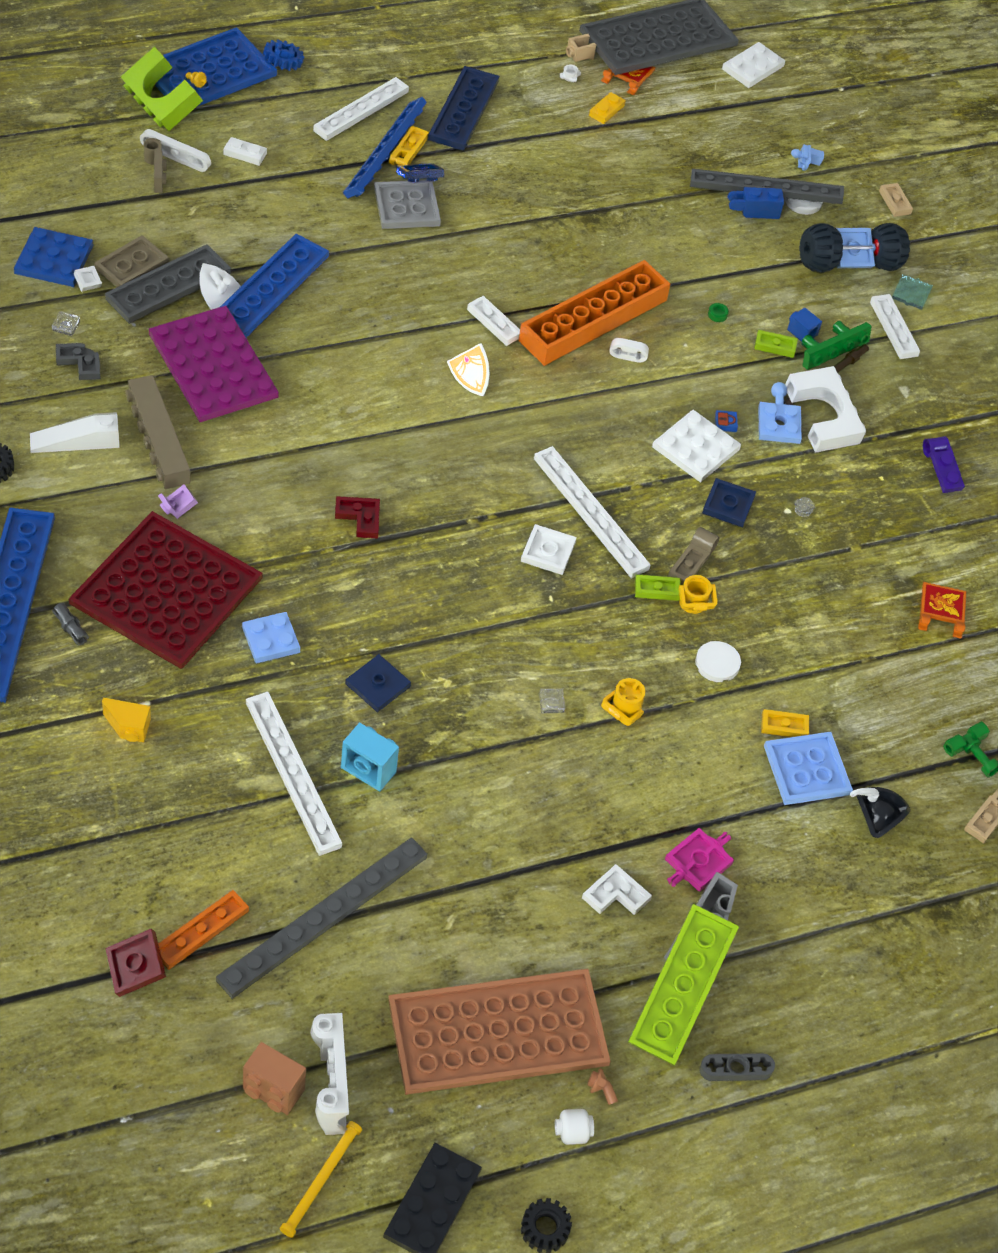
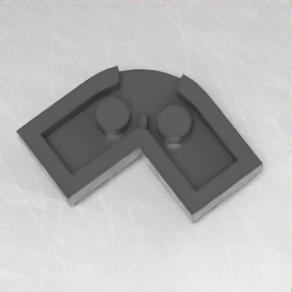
M83 343L56 344L57 365H78L79 380L101 379L98 352L86 348Z

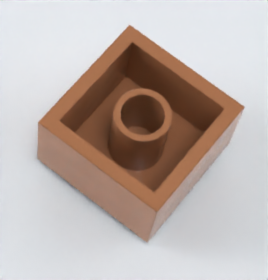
M260 1042L243 1066V1089L245 1093L253 1099L257 1100L259 1098L266 1102L268 1107L277 1113L283 1112L288 1115L305 1091L306 1067L263 1042Z

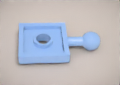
M777 382L771 388V393L775 397V403H759V440L800 444L802 439L801 406L784 404L787 387L784 383ZM780 420L785 425H778L775 421Z

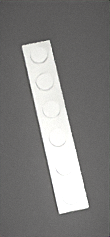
M395 77L316 123L313 131L327 141L407 94L409 86Z

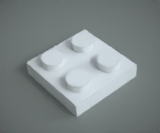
M535 524L522 554L521 562L563 575L577 537Z

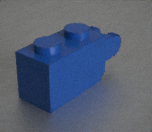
M744 187L743 191H732L727 196L730 201L729 208L742 211L745 218L780 219L784 205L782 189Z

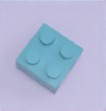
M359 722L343 741L341 768L380 792L397 771L399 746L393 740L386 739L378 734L372 727H366Z

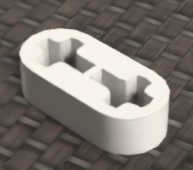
M615 338L611 342L610 354L613 357L640 363L648 358L649 347L642 342L623 338Z

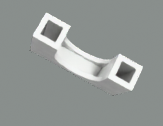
M834 366L789 375L785 385L792 403L819 399L829 403L837 412V419L812 425L808 438L815 453L861 443L866 433L865 425L861 422L857 409L853 406L849 393L842 384L841 376L837 373Z

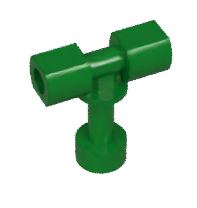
M982 721L970 727L965 735L957 734L945 741L943 748L949 756L953 757L962 751H965L967 754L972 752L983 765L981 771L987 778L992 777L998 772V761L995 758L990 760L979 747L981 740L987 738L990 732L987 725Z

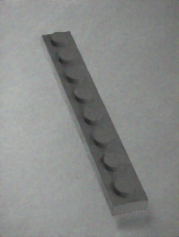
M692 169L690 187L730 192L743 191L744 187L782 189L783 198L831 204H842L844 197V186L701 169Z

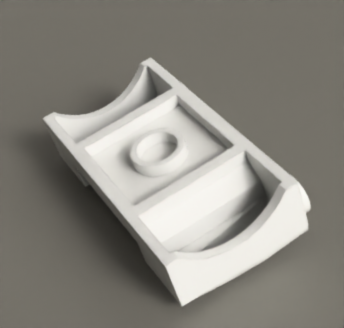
M342 1013L320 1014L314 1018L311 1036L315 1044L320 1048L321 1061H327V1075H329L330 1084H328V1088L322 1089L319 1092L315 1113L325 1135L344 1134L347 1130L346 1116L349 1115L343 1018Z

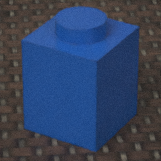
M803 308L790 316L787 330L802 342L806 335H811L812 338L818 336L822 321L807 308Z

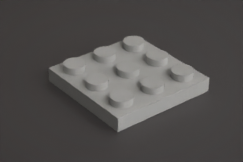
M432 180L374 182V191L382 229L436 227L441 225Z

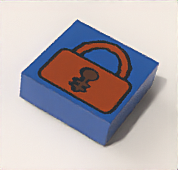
M716 410V426L722 431L737 432V412Z

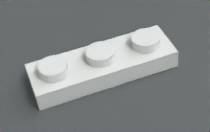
M484 296L468 304L467 310L506 346L519 339L520 329Z

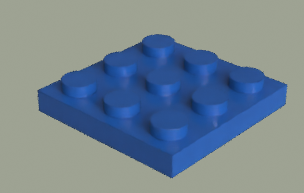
M34 227L14 267V274L74 287L77 282L74 272L84 267L93 248V240Z

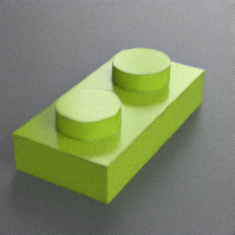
M758 330L754 349L794 358L798 338Z
M636 574L635 597L679 601L680 578Z

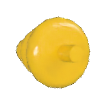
M203 72L186 73V78L190 79L191 83L195 84L197 88L203 87L207 82L206 75Z

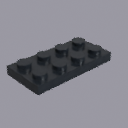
M434 1142L385 1230L383 1238L411 1253H437L475 1184L482 1167Z

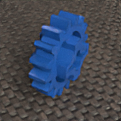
M277 39V42L271 40L264 47V59H268L267 63H272L273 67L279 66L281 70L284 68L288 71L291 68L297 70V67L301 68L304 60L303 51H299L300 48L295 47L293 43L287 44V41L282 42Z

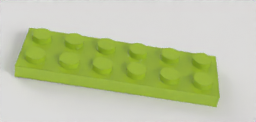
M695 904L692 905L627 1043L673 1066L676 1064L739 928L738 925Z

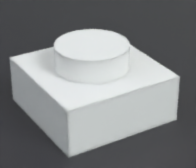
M95 266L75 270L74 276L81 292L101 287L102 282Z

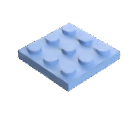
M831 732L765 741L764 749L784 805L848 796L853 791Z

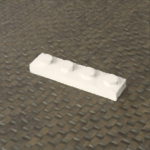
M891 295L873 296L870 303L899 359L918 357L920 350Z

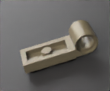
M149 138L144 141V160L146 163L154 165V192L163 193V185L167 183L166 173H163V171H167V159H163L161 141L156 138Z
M699 527L690 545L669 571L668 577L680 578V584L683 585L686 578L699 572L716 548L720 537Z

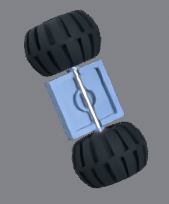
M818 223L810 226L803 232L799 251L803 265L811 271L818 273L830 271L836 266L837 268H872L875 266L878 269L894 271L901 268L907 262L910 252V240L906 230L894 223L878 225L872 231L871 228H835L826 223Z

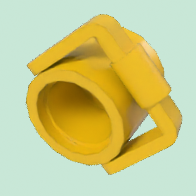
M692 575L685 579L683 585H679V604L686 612L698 614L716 607V587L707 578L701 575ZM710 595L712 598V603H708Z
M633 678L622 679L616 685V689L603 699L601 707L624 725L630 726L644 713L642 710L645 697L644 685Z

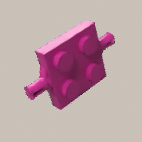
M698 828L666 854L665 860L676 870V873L667 879L668 883L675 887L684 879L699 892L703 890L716 872L722 874L733 864L734 859L723 848V845L731 840V836L727 835V832H723L717 839H714Z

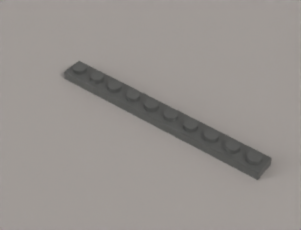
M411 837L217 975L216 982L233 999L426 860L427 853Z

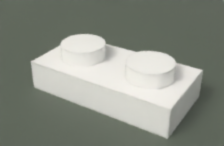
M231 137L223 149V155L260 166L267 155V148Z

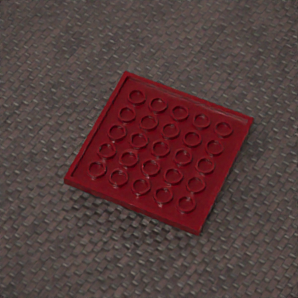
M152 511L68 600L71 606L178 668L183 669L262 580L263 573Z

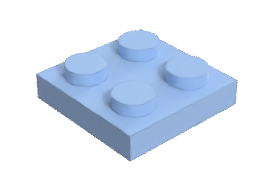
M287 612L242 622V628L255 663L300 653V645Z

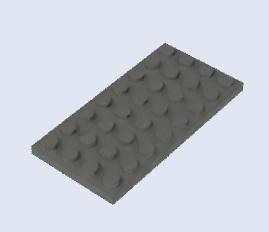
M686 0L580 25L579 30L582 35L589 34V43L596 44L595 51L615 75L737 46L739 41L705 0Z

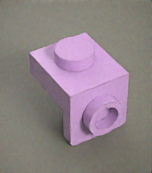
M185 484L167 498L162 493L158 495L162 501L160 506L167 515L171 513L177 519L198 503Z

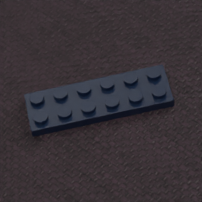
M464 66L429 132L428 140L464 151L499 83L500 76Z

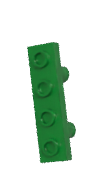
M837 321L833 325L834 329H832L837 336L821 343L817 342L811 335H806L802 339V346L806 348L803 367L807 370L812 369L868 343L872 326L865 322L850 329L841 321Z

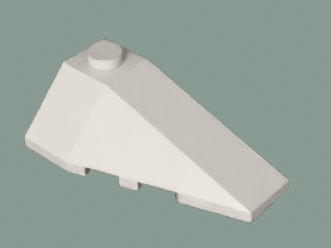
M117 412L95 413L30 433L31 453L120 448Z

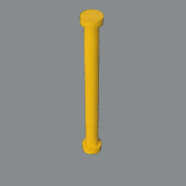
M353 1121L348 1122L346 1132L286 1223H282L279 1229L284 1235L290 1238L294 1237L297 1225L355 1136L360 1135L362 1132L360 1125Z

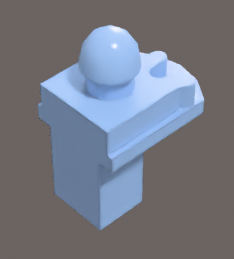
M803 145L801 150L793 149L791 152L792 157L798 158V168H801L803 171L807 170L810 163L820 166L824 159V151L813 149L811 145Z

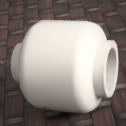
M585 1109L563 1110L560 1114V1119H555L556 1136L560 1135L562 1142L566 1145L586 1144L590 1137L594 1136L593 1116L589 1115Z

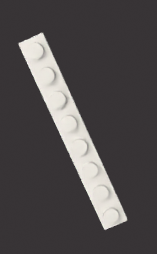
M552 446L536 453L534 460L631 579L636 577V574L640 575L648 571L650 563Z
M269 692L247 698L246 705L318 855L321 856L342 848V842Z

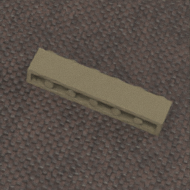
M153 375L128 380V389L125 390L128 402H132V414L134 418H138L137 426L140 434H144L145 448L150 449L149 457L151 464L156 465L157 469H155L158 482L162 481L165 489L190 484V468Z

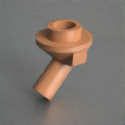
M600 1068L598 1072L593 1071L587 1083L591 1087L590 1093L603 1089L608 1105L618 1102L613 1086L606 1079L603 1069Z

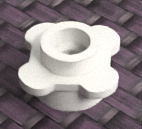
M566 65L563 73H560V78L569 82H576L581 72L575 65Z

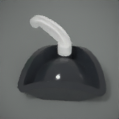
M861 788L850 793L851 797L857 796L872 837L880 838L911 811L908 803L899 794L886 788Z

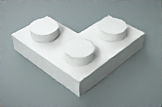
M616 864L587 889L582 896V899L599 914L617 899L635 915L652 898L648 891Z

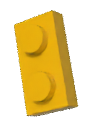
M610 92L590 109L589 116L605 124L625 106L626 100Z
M763 709L761 733L786 737L809 735V715Z

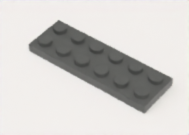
M206 244L106 292L105 299L130 324L199 290L200 271L203 263L216 266L228 274H231V267Z

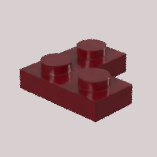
M336 496L335 519L357 520L356 537L378 539L380 499Z

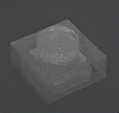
M60 311L52 324V331L72 336L80 324V316Z
M563 688L540 689L541 713H564Z

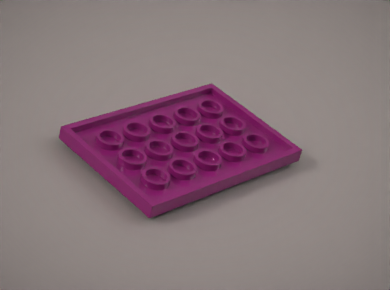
M227 306L149 328V336L199 422L279 398L277 388Z

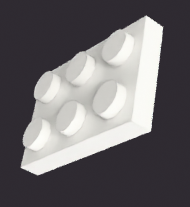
M758 42L723 63L722 70L750 88L784 67L785 60Z

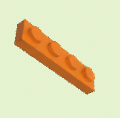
M232 890L158 943L165 967L168 970L173 968L248 913L249 906Z

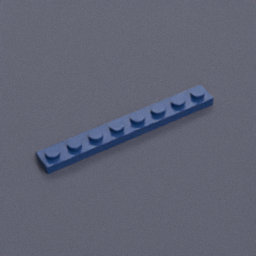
M423 96L409 102L343 191L347 199L352 196H360L365 191V186L374 179L373 175L382 168L381 164L390 157V152L397 147L398 141L407 133L406 130L415 123L414 119L423 112L422 108L427 103Z

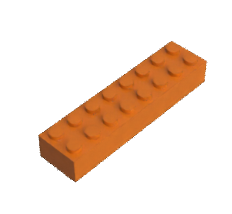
M643 260L521 323L518 341L545 366L664 303L668 298L670 283L647 261Z

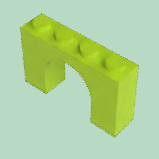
M154 46L127 70L121 78L125 82L123 87L130 94L135 93L133 98L140 106L144 103L143 109L150 117L152 115L155 116L153 120L160 128L164 126L170 131L203 100L186 80L182 81L164 97H151L152 89L157 81L173 68Z

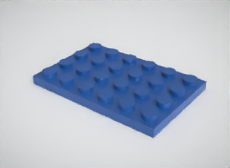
M236 27L164 54L163 56L173 68L158 80L155 86L166 96L182 81L186 80L203 100L198 105L201 106L277 76V69L271 63H267L268 60L264 59V55ZM203 72L206 75L207 82L203 87L197 88L195 84L191 83L190 79L186 78V73Z

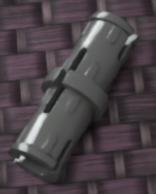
M64 603L57 604L52 613L62 624L61 628L68 632L76 645L79 646L86 643L89 636L81 627L79 619L71 614Z

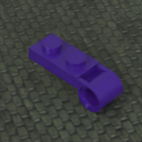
M943 436L924 439V455L927 458L931 457L942 492L962 491L965 485L948 438Z

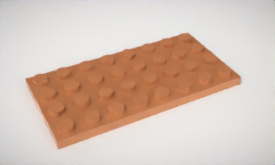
M589 969L393 994L388 997L405 1095L609 1066L611 1062Z

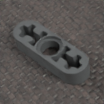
M764 1053L709 1054L703 1058L699 1070L701 1076L708 1081L767 1080L775 1069V1062L771 1056ZM732 1062H739L743 1065L744 1071L741 1073L734 1072L730 1064ZM760 1062L763 1063L764 1067H767L766 1071H762V1068L758 1067ZM709 1063H712L713 1067L716 1068L715 1072H711V1068L708 1067ZM723 1063H726V1065H725V1072H724V1067H722Z

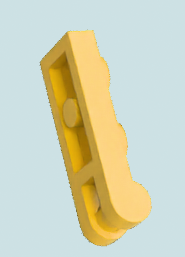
M411 126L392 152L389 164L394 166L397 164L402 169L408 170L411 162L427 141L429 132Z

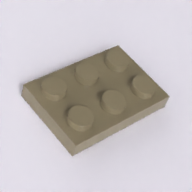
M141 235L96 261L94 264L95 269L113 285L119 287L169 263V257Z

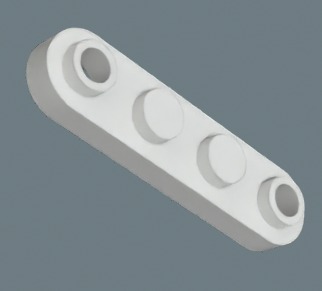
M147 129L140 135V141L143 146L146 139L156 138L161 141L163 156L195 170L205 172L211 165V160L207 153L154 130Z

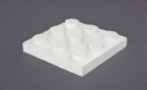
M692 410L653 442L652 447L701 483L738 452L741 444L695 410Z

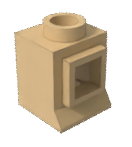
M589 34L572 37L568 40L566 54L568 57H572L575 62L589 58L594 60L596 44L591 43L588 45Z

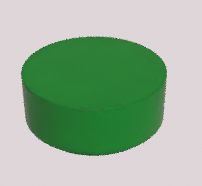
M714 303L709 307L708 317L712 321L723 322L727 319L729 310L724 304Z

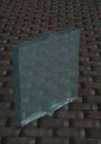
M902 275L892 299L922 310L933 285L922 282L918 278L914 279Z

